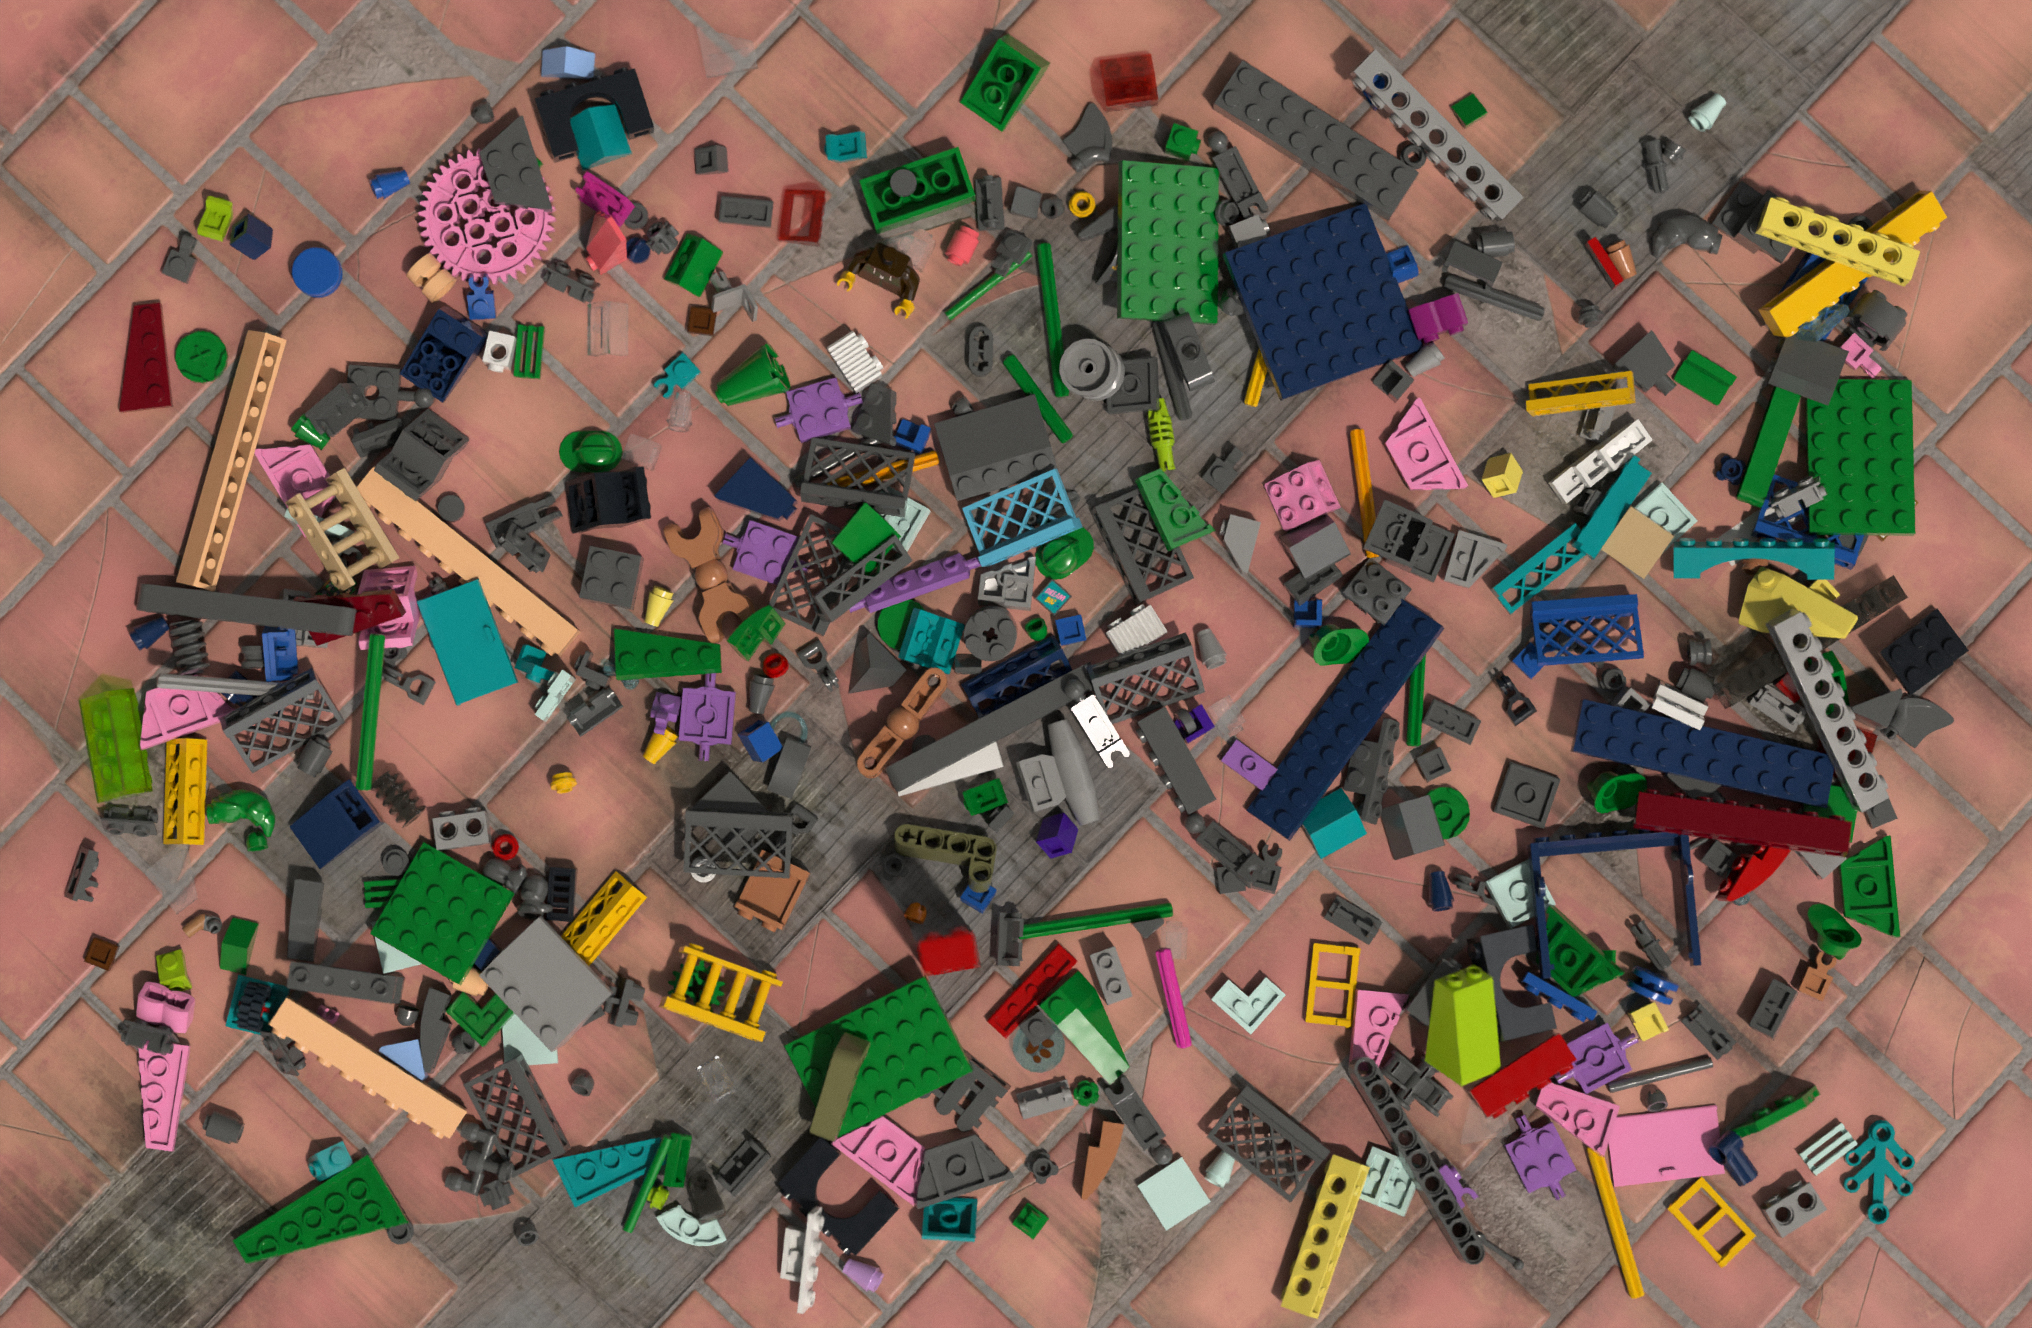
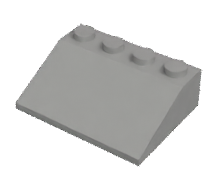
M541 916L504 949L479 975L551 1052L565 1045L614 993Z

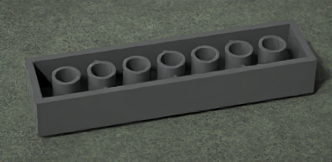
M1244 60L1241 61L1214 103L1213 110L1355 201L1367 205L1368 209L1387 221L1390 220L1419 174L1410 166Z

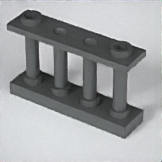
M291 962L287 988L390 1004H401L405 978L304 962Z

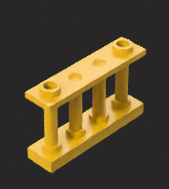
M689 943L688 947L680 946L678 952L687 955L674 994L671 993L670 997H662L659 1007L752 1041L763 1042L766 1032L759 1030L760 1025L758 1021L770 987H782L783 981L776 979L777 974L766 970L758 973L703 953V947ZM697 959L711 963L712 966L699 1003L696 1002L695 1006L685 1003L686 998L684 996ZM725 968L736 972V976L724 1011H720L718 1015L710 1012L711 1007H709L721 969ZM746 977H749L761 983L749 1018L742 1024L734 1021L735 1016L733 1014Z

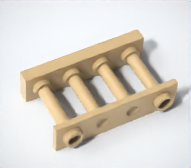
M345 468L325 479L328 487L304 500L299 493L285 502L290 515L296 519L329 573L332 584L338 588L340 593L355 585L352 577L376 563L382 569L399 559V556ZM336 496L342 509L318 523L310 509L328 498ZM349 518L356 532L332 545L324 531ZM363 541L370 554L346 568L338 554Z

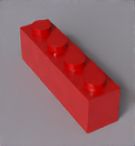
M1556 1033L1468 1091L1486 1118L1492 1116L1495 1119L1507 1111L1505 1106L1514 1101L1517 1105L1529 1097L1527 1092L1534 1087L1540 1090L1552 1082L1550 1077L1559 1072L1562 1076L1574 1068L1572 1063L1577 1059L1561 1034Z

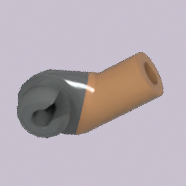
M201 913L183 926L182 930L189 938L200 930L216 934L222 928V921L217 916Z

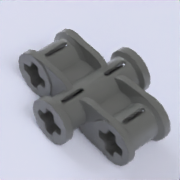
M1393 1049L1391 1051L1392 1056L1379 1069L1387 1079L1400 1087L1394 1095L1401 1107L1409 1112L1411 1103L1416 1100L1438 1118L1441 1108L1448 1099L1452 1100L1454 1097L1431 1079L1435 1073L1440 1071L1425 1062V1056L1423 1055L1420 1057L1421 1062L1415 1067L1409 1060Z

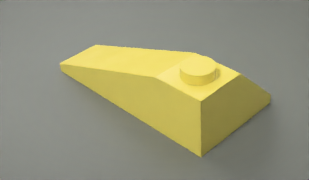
M1760 567L1747 587L1738 621L1740 625L1763 633H1769L1765 623L1791 609H1796L1806 613L1812 625L1809 628L1813 636L1845 639L1857 622L1858 616L1786 575Z

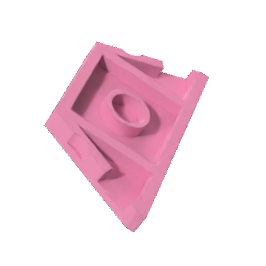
M1420 398L1416 399L1385 443L1409 490L1467 488L1468 484Z
M312 445L255 449L254 454L285 505L286 501L299 493L305 500L328 487L325 479L330 477ZM335 496L311 508L310 510L313 515L322 518ZM298 525L304 537L307 538L304 532L302 531L301 527Z
M155 688L147 691L140 749L142 751L220 723L219 718L235 709L229 706L217 692Z
M883 1116L832 1143L833 1146L911 1205L915 1204L923 1153L926 1148Z

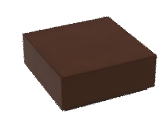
M691 306L687 332L714 337L717 312H713L712 309Z
M93 937L84 962L110 971L120 946Z

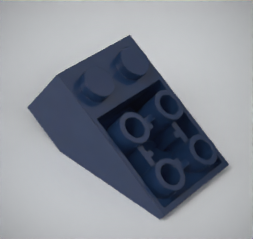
M449 306L439 308L400 372V375L419 388L430 389L432 396L444 403L479 355L488 339L489 333Z
M349 779L294 822L290 829L318 868L322 869L383 825L384 821L364 793L356 788V782Z

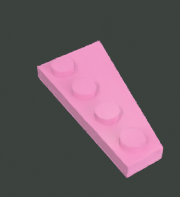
M146 1041L144 1048L139 1049V1072H141V1096L144 1107L143 1120L146 1148L174 1151L191 1046L174 1044L171 1054L162 1055L148 1051L149 1041Z

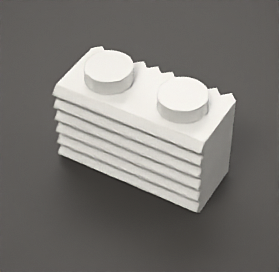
M851 331L828 346L827 350L857 394L882 377L880 370L883 369V366L876 355L870 357L866 351L869 345L860 333L856 336L854 331Z
M1144 604L1130 612L1132 617L1123 622L1119 618L1108 625L1110 630L1106 632V636L1118 655L1145 647L1167 634L1168 631L1151 605L1145 608Z

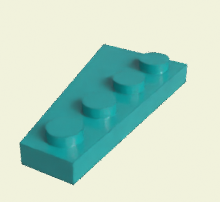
M658 1137L553 1159V1163L574 1207H578L646 1174L661 1142V1138ZM668 1152L662 1165L666 1164Z

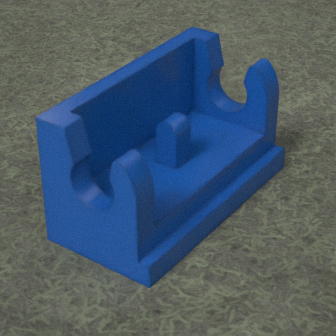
M265 626L262 632L266 682L290 680L293 678V674H298L299 671L296 631L294 629Z

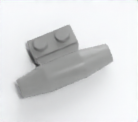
M1065 719L1048 725L1052 756L1041 754L1016 762L1031 812L1034 813L1057 806L1066 798L1080 826L1100 820L1095 785L1083 748L1069 720Z

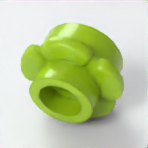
M662 1184L658 1188L654 1186L648 1195L647 1201L651 1202V1209L655 1207L661 1210L667 1201L670 1191L665 1189Z

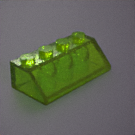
M134 688L105 691L79 700L97 803L153 792L152 777L147 761V750L141 751L140 749L142 724L140 722L138 699Z

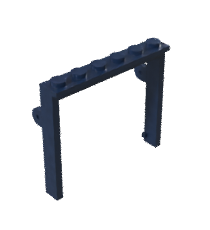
M1639 829L1636 835H1628V830L1612 832V837H1602V833L1586 834V839H1576L1575 835L1559 836L1560 841L1549 842V837L1533 838V843L1527 845L1541 979L1551 978V970H1554V964H1550L1544 907L1546 888L1544 877H1541L1540 857L1678 845L1689 949L1688 958L1690 959V966L1702 965L1689 836L1665 832L1654 833L1651 830Z

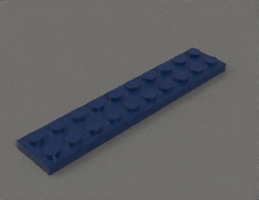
M1401 599L1402 603L1386 624H1381L1277 767L1278 770L1263 791L1259 792L1246 810L1288 841L1296 834L1444 630L1441 624Z
M1585 699L1580 701L1571 752L1823 809L1827 808L1834 767L1828 755L1704 726L1701 727V730H1698L1678 720Z

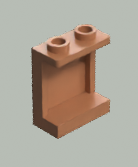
M764 850L760 853V857L763 860H766L771 855V853ZM774 856L767 862L773 871L784 872L785 861ZM759 860L757 861L754 869L761 864ZM791 864L790 878L750 876L738 901L734 905V907L739 909L737 914L750 921L754 916L763 921L761 926L773 932L777 928L783 930L811 873ZM764 866L761 869H759L768 871Z

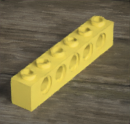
M1780 197L1770 198L1766 202L1756 230V234L1903 287L1911 281L1920 251L1914 249V246L1909 243H1896L1889 240V237L1884 234H1871L1864 231V228L1859 225H1846L1839 222V219L1834 216L1818 215L1809 207L1793 206L1789 204L1788 200ZM1783 217L1791 218L1794 222V227L1787 226L1783 221ZM1808 226L1816 227L1819 235H1812L1808 230ZM1833 235L1842 237L1844 244H1837L1833 239ZM1858 244H1864L1868 248L1869 253H1862L1858 248ZM1883 253H1889L1893 257V263L1887 262L1883 257Z
M1333 1155L1332 1159L1327 1162L1324 1182L1319 1186L1316 1193L1317 1203L1307 1219L1308 1229L1299 1242V1255L1290 1268L1291 1278L1289 1284L1284 1287L1281 1294V1307L1318 1319L1370 1167ZM1343 1179L1345 1186L1342 1191L1338 1192L1336 1188L1337 1182ZM1334 1204L1336 1212L1332 1217H1329L1328 1208ZM1325 1229L1327 1231V1238L1321 1243L1319 1234ZM1316 1254L1318 1256V1264L1312 1268L1310 1260ZM1308 1280L1310 1283L1309 1290L1303 1293L1302 1283Z

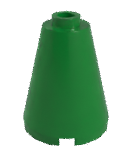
M768 343L760 346L717 382L715 394L721 404L725 403L727 406H732L785 393L790 390L791 384L783 364L779 365L775 359L779 356L772 346Z

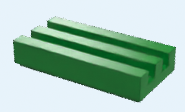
M518 325L514 366L515 378L541 380L544 326ZM524 332H528L525 372L523 373L521 372ZM534 332L538 333L535 373H530Z
M402 879L364 882L365 908L386 907L389 901L372 902L371 897L392 896L395 890L371 892V887L399 885Z
M671 1133L673 1141L668 1150L663 1186L683 1188L692 1135Z

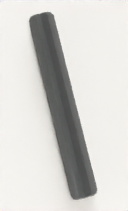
M1448 275L1444 283L1445 289L1537 321L1543 318L1545 308L1540 305L1494 289H1490L1487 292L1484 290L1485 286L1453 275Z
M1155 321L1153 327L1177 415L1180 421L1192 418V411L1179 363L1163 321Z

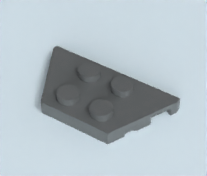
M519 116L479 152L494 202L500 205H515L518 208L524 209L530 207L542 209L544 212H552V206L524 118Z
M972 1134L924 1150L915 1206L916 1209H920L1012 1179L1014 1175L986 1147L976 1134Z

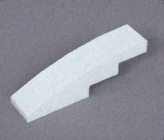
M1635 419L1591 449L1548 483L1560 501L1566 504L1585 488L1592 487L1606 474L1618 469L1651 442L1652 438L1639 419Z
M997 741L898 792V795L904 796L1004 767Z

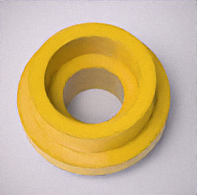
M1085 191L1073 194L1069 201L1070 211L1077 217H1088L1095 209L1093 196ZM1079 201H1085L1087 203V207L1085 209H1079L1077 207V203Z
M564 772L552 776L550 786L552 790H557V793L563 794L572 791V787L577 785V781L573 778L572 773Z

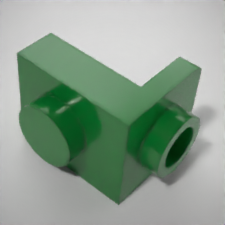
M1000 778L962 792L964 806L971 816L1009 803Z

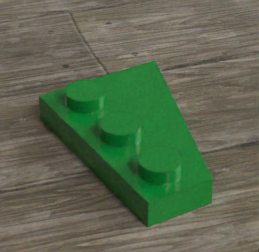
M1161 468L1135 480L1167 551L1216 531L1210 523L1207 525L1199 516L1200 512L1194 505L1191 507L1183 498L1181 491Z

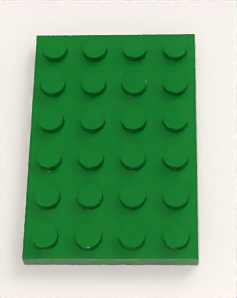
M1126 160L1118 162L1117 318L1164 321L1188 311L1193 324H1218V222L1215 217L1216 206L1219 203V171L1217 168Z
M1838 379L1829 405L1805 397L1807 477L1812 476L1815 478L1820 476L1818 487L1823 485L1827 492V495L1823 497L1824 500L1808 506V535L1914 536L1916 531L1912 380Z
M926 975L784 1045L817 1109L833 1054L844 1033L846 1032L870 1041V1046L865 1060L859 1069L838 1137L974 1070Z

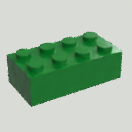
M959 147L859 180L877 235L976 201V196ZM901 169L911 171L917 181L916 190L907 197L897 196L892 191L890 185L892 175Z

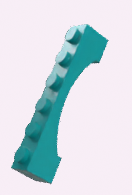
M1681 538L1679 541H1674V578L1700 579L1702 572L1724 562L1739 559H1767L1782 562L1807 574V580H1834L1835 543H1829L1828 539H1814L1813 542H1802V539L1791 538L1787 539L1786 542H1776L1772 538L1760 539V542H1749V539L1735 538L1733 542H1722L1720 538H1708L1706 542H1695L1694 538Z

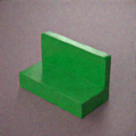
M687 233L664 280L687 290L697 297H701L723 251L703 238Z
M1691 350L1673 380L1713 405L1718 406L1737 376Z

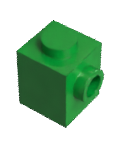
M1174 123L1165 148V154L1190 161L1192 154L1197 155L1201 140L1197 139L1199 131Z

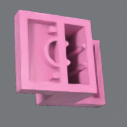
M416 566L364 570L358 594H362L365 591L394 589L406 613L403 617L362 630L358 641L360 650L369 649L370 635L374 633L385 635V648H404L413 645L420 618L414 593V586L418 575Z

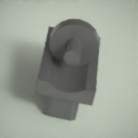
M620 977L618 988L609 986L614 993L605 1001L603 1011L611 1013L609 1024L618 1027L623 1025L635 1026L638 1012L627 1009L630 999L641 1002L645 988L634 984L633 980Z

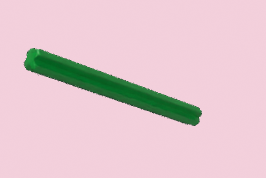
M1041 243L1037 245L1054 390L1055 396L1062 398L1069 396V389L1062 382L1059 372L1064 347L1050 243Z
M377 633L371 634L369 639L356 788L364 791L371 790L385 648V635Z
M1171 903L1025 924L1023 925V937L1018 938L1022 940L1168 918L1173 916V907Z

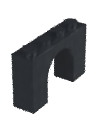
M628 67L620 68L613 72L614 75L607 77L597 75L591 77L587 83L581 85L578 82L570 83L563 87L564 90L558 92L547 90L540 93L538 98H535V105L554 163L579 156V149L570 119L574 109L587 99L601 98L614 104L621 114L629 140L654 133V125L635 68L630 70Z
M1528 925L1467 939V951L1471 958L1472 966L1475 965L1493 977L1498 1042L1556 1029L1557 1026L1551 1002L1520 1008L1508 1001L1501 988V971L1510 958L1539 951L1534 926Z
M820 1137L778 1183L781 1186L779 1192L789 1201L794 1198L801 1205L798 1210L807 1218L809 1212L816 1206L821 1207L817 1198L819 1179L841 1153L825 1138ZM880 1190L858 1214L848 1218L832 1216L822 1208L821 1216L824 1217V1224L821 1231L827 1237L833 1235L840 1241L837 1246L849 1256L853 1253L856 1256L900 1207Z

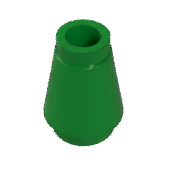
M304 413L291 428V431L295 433V437L320 450L331 439L326 432L320 435Z

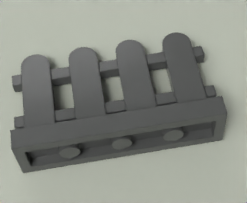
M964 1049L974 1070L956 1079L946 1093L938 1088L919 1098H928L931 1093L936 1095L940 1099L936 1105L937 1112L941 1115H948L952 1110L956 1111L961 1115L957 1121L958 1129L967 1132L973 1126L977 1129L980 1127L982 1122L978 1119L989 1105L995 1108L999 1103L995 1098L999 1096L1002 1099L1011 1086ZM976 1079L985 1085L983 1089L975 1083ZM970 1088L977 1096L968 1108L965 1109L958 1102Z

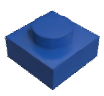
M1081 615L1055 620L1061 646L1087 641Z
M968 885L961 895L960 901L983 914L995 896L997 889L990 886L987 891L977 893L971 890Z

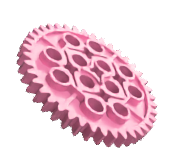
M478 148L477 156H474L468 150L466 159L460 154L457 155V163L449 159L450 168L447 169L441 165L440 169L443 174H433L436 183L427 182V185L432 190L431 192L423 191L422 194L428 198V201H421L420 205L426 208V210L418 212L419 216L425 218L424 221L419 222V226L427 228V230L420 234L422 237L430 238L424 245L426 247H433L429 253L433 256L439 255L437 260L441 264L446 262L443 269L449 271L453 268L452 275L455 278L462 273L461 279L466 282L470 274H474L475 282L477 283L479 278H481L483 283V275L487 273L492 283L497 285L499 277H501L504 283H508V275H511L515 280L518 279V270L523 274H527L526 265L532 268L535 267L532 261L533 258L542 260L538 252L540 250L547 252L548 249L543 243L552 242L547 233L555 232V229L549 223L556 222V218L549 214L555 212L556 208L552 206V212H544L542 209L530 207L528 209L519 208L515 210L516 215L514 218L509 212H506V210L510 209V205L492 207L490 200L493 196L489 183L483 179L485 170L479 153L481 149ZM463 177H470V186L466 189H460L458 186L459 180ZM478 186L487 189V191L483 192L484 197L482 198L474 194L478 191ZM545 186L548 193L551 189L549 186ZM548 196L550 203L554 201L552 196ZM469 202H477L478 204L477 211L473 214L465 212V207ZM444 209L452 210V218L448 221H441L440 214ZM486 211L493 215L488 223L482 219L485 217ZM528 212L534 213V222L530 225L523 224V216ZM460 215L465 221H469V223L465 224V233L460 227L456 226L460 223ZM504 219L509 220V229L505 232H499L497 230L498 223ZM476 227H484V236L480 239H474L472 237L473 230ZM451 234L459 235V243L455 246H448L447 239ZM492 236L501 239V241L497 242L496 248L488 244L492 241ZM511 244L516 245V254L512 257H506L504 255L505 248ZM483 252H490L492 256L491 261L487 264H480V255Z

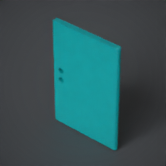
M479 579L429 598L417 600V605L456 706L518 683Z

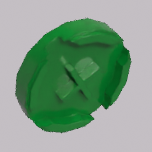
M197 331L185 336L178 344L175 354V361L181 374L192 382L202 384L213 382L219 378L227 368L229 358L227 347L222 340L211 332Z

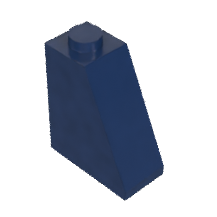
M751 457L714 495L719 502L779 522L783 518L788 520L796 512L797 508L795 505L798 503L791 494Z

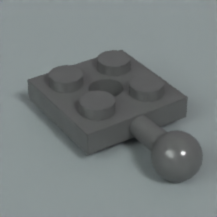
M360 365L348 366L347 383H355L369 405L355 419L394 420L398 416L399 401L415 402L421 408H428L434 403L435 397L432 396L431 390L428 388H419L416 392L400 390L401 369ZM372 386L378 387V398L368 400L366 397L367 390Z

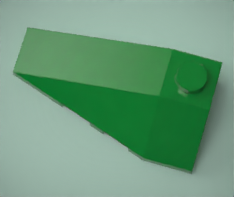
M1079 971L1040 1005L1042 1010L1110 1085L1130 1067L1096 989Z

